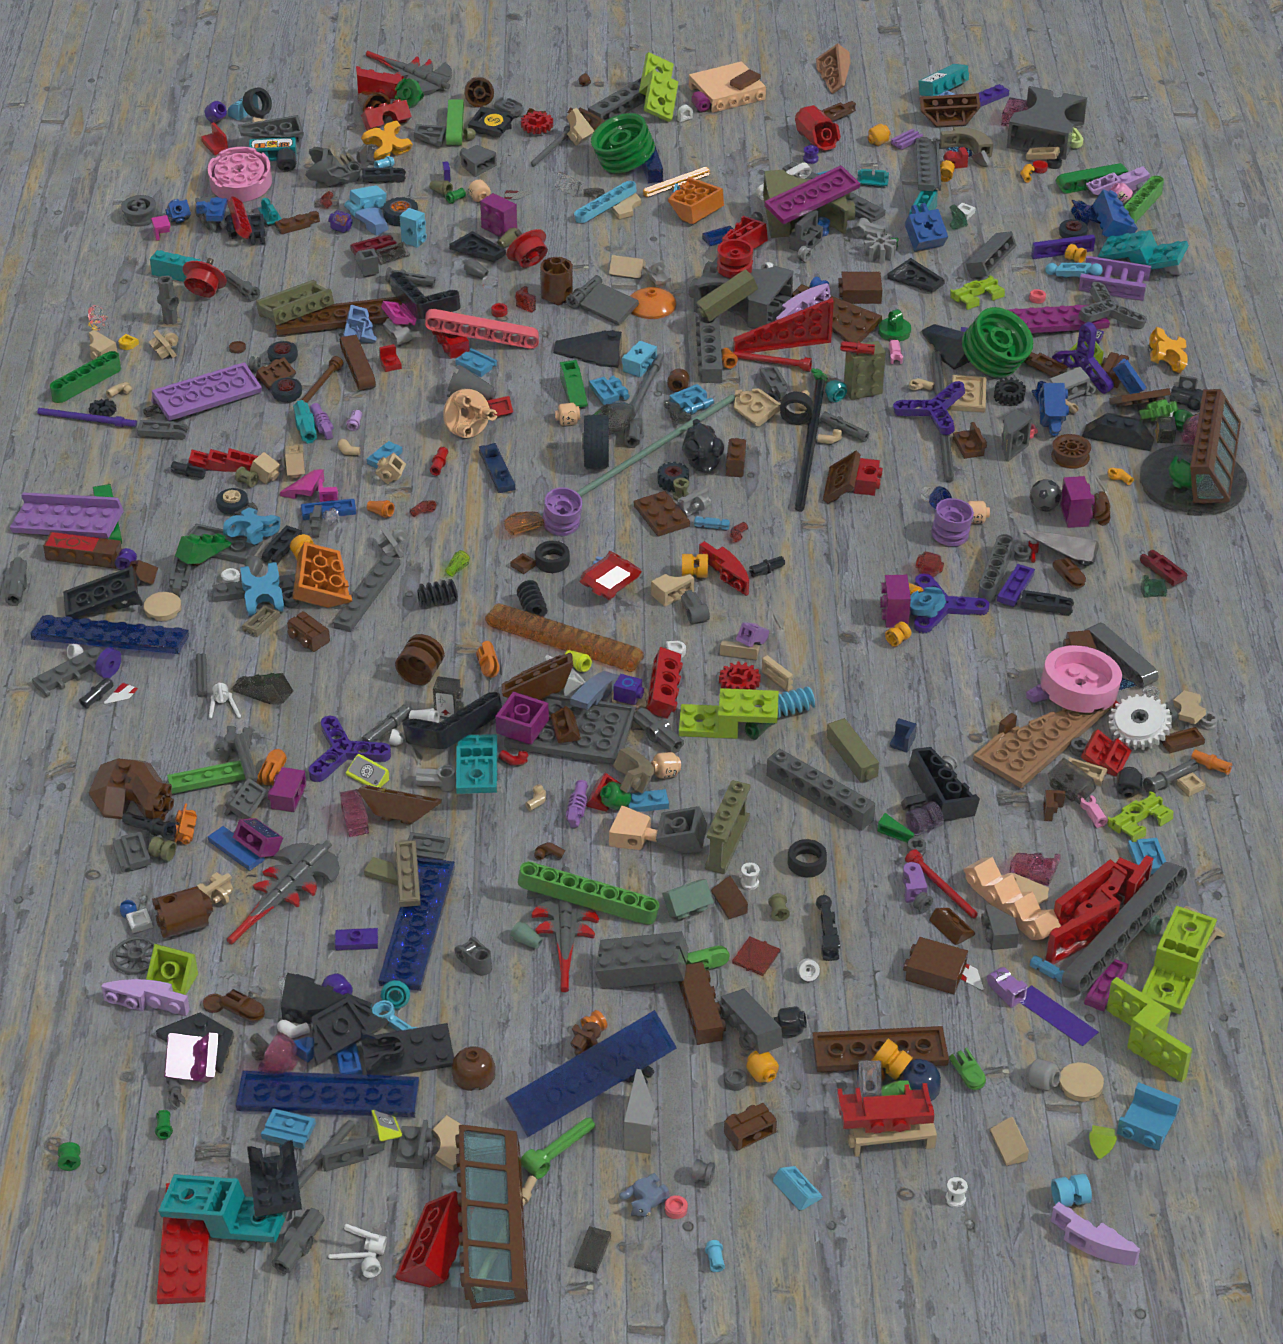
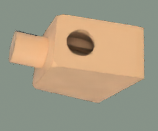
M621 806L609 831V846L641 850L646 840L657 842L658 830L651 828V818L648 815Z

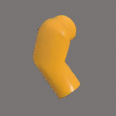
M1026 164L1020 172L1021 177L1026 183L1032 180L1030 174H1032V170H1035L1031 164Z
M1114 467L1108 469L1107 473L1110 479L1122 480L1127 485L1133 483L1134 478L1123 469Z

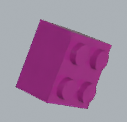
M494 193L480 201L481 228L499 237H502L509 228H517V204Z
M1085 476L1063 477L1060 508L1067 528L1089 527V521L1093 517L1091 507L1095 503V498L1090 492V484L1087 483Z
M907 574L885 575L884 582H881V594H883L880 597V608H883L881 610V619L885 620L886 628H894L901 621L909 625L911 597Z
M512 692L495 716L496 734L532 745L549 721L548 703Z

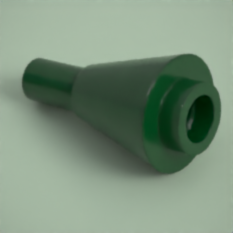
M747 722L745 732L748 737L756 740L770 726L776 723Z

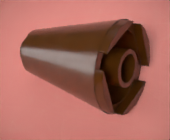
M363 91L357 98L363 112L368 107L377 108L383 103L391 104L387 95L380 92ZM388 115L382 116L383 121L388 117Z

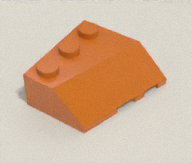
M687 177L686 182L680 185V189L676 190L668 198V202L681 220L689 224H695L724 206L723 188Z
M304 542L298 553L292 599L327 608L352 602V597L348 591V581L344 575L345 569L340 551Z

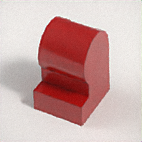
M961 147L958 152L947 151L943 156V160L951 161L955 169L966 168L968 166L969 154L965 147Z

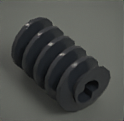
M449 579L448 583L442 580L440 585L437 581H434L433 586L430 582H427L426 588L422 583L419 584L417 595L420 607H422L423 602L429 606L431 600L434 605H437L438 599H440L442 604H444L445 598H447L449 603H451L452 597L455 598L456 602L458 601L456 585L452 579Z
M534 580L522 582L518 586L516 593L526 617L534 621L543 618L548 610L537 582Z

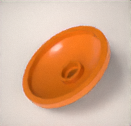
M641 288L630 295V297L639 301V305L631 313L641 318H663L673 313L676 308L675 297L662 288Z

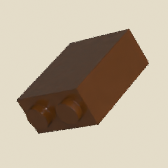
M841 271V278H838L839 297H842L843 301L851 304H882L881 272Z
M919 936L917 943L912 944L910 959H906L903 971H906L905 980L955 995L967 965L968 950Z

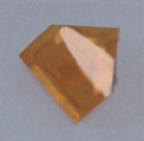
M535 511L515 512L506 518L504 526L512 536L544 526V519Z

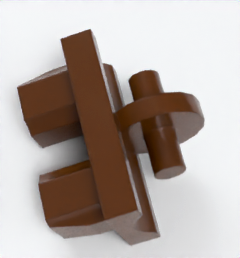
M596 1022L586 1023L582 1030L579 1025L575 1024L572 1028L574 1038L570 1044L576 1049L575 1055L587 1061L591 1053L597 1054L600 1049L596 1039L601 1035V1028Z

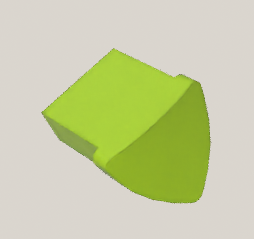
M1092 1125V1131L1089 1132V1140L1092 1150L1098 1159H1102L1112 1150L1117 1136L1113 1128Z

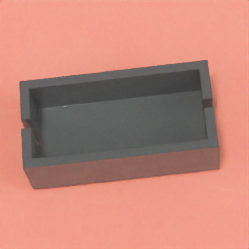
M682 931L600 940L595 974L602 989L684 981L685 963H687L689 948Z

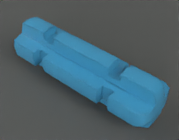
M696 516L694 525L695 527L704 526V528L729 530L730 520L722 519L721 521L720 518L710 517L703 519L701 516Z
M1037 955L1031 958L1030 966L1036 970L1039 968L1041 973L1052 979L1057 978L1056 981L1062 983V976L1065 972L1063 969L1060 971V968L1046 960L1043 962V959Z

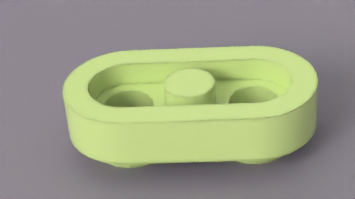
M1073 127L1071 148L1078 149L1083 145V137Z

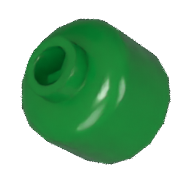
M609 782L600 792L603 805L617 811L620 810L621 806L627 807L629 805L631 794L621 790L622 784L617 782Z

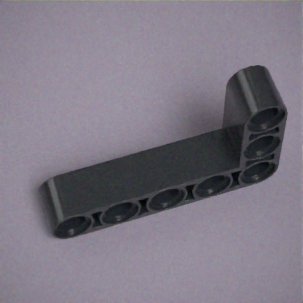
M394 272L390 274L392 293L407 306L417 319H425L426 312L430 309L454 312L461 308L460 295L457 290H448L424 296L404 273Z
M498 692L487 693L439 723L421 719H408L404 721L402 725L406 742L434 749H446L495 719V716L502 708L500 694Z

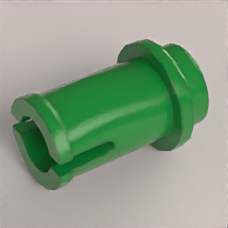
M463 188L453 192L449 191L445 195L446 201L448 203H455L456 200L464 198L466 192Z
M160 1110L156 1113L157 1127L155 1128V1134L162 1140L168 1139L173 1133V1128L170 1126L171 1113L168 1110Z

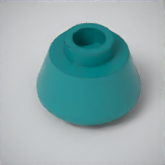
M837 380L828 382L825 388L828 400L830 402L841 401L847 394V385Z
M394 980L383 986L381 1000L390 1001L394 1009H401L409 1002L410 991L405 983Z

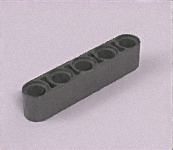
M1001 534L997 537L981 577L978 598H984L989 603H992L996 597L1011 558L1012 536Z
M1100 622L1085 629L1090 630L1096 650L1111 657L1120 667L1122 674L1137 687L1143 688L1158 680L1159 675L1156 668L1104 623Z

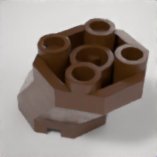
M135 761L127 776L131 780L130 783L126 782L125 785L126 798L135 802L144 817L149 819L160 818L164 822L168 810H172L174 806L172 785L161 780L151 763Z

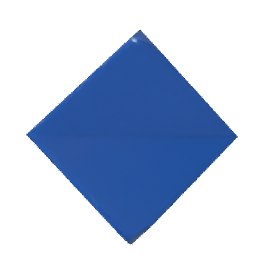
M304 1037L292 1041V1053L308 1063L314 1058L313 1039L311 1037Z

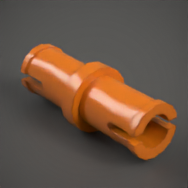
M1195 749L1191 757H1194L1191 759L1206 766L1209 770L1215 769L1226 775L1231 772L1233 764L1217 758L1214 754L1208 755Z

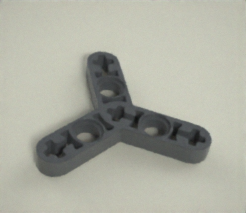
M1100 282L1092 283L1089 291L1095 304L1081 308L1078 315L1080 320L1093 322L1105 317H1111L1136 328L1144 327L1147 321L1144 315L1115 304L1104 284Z

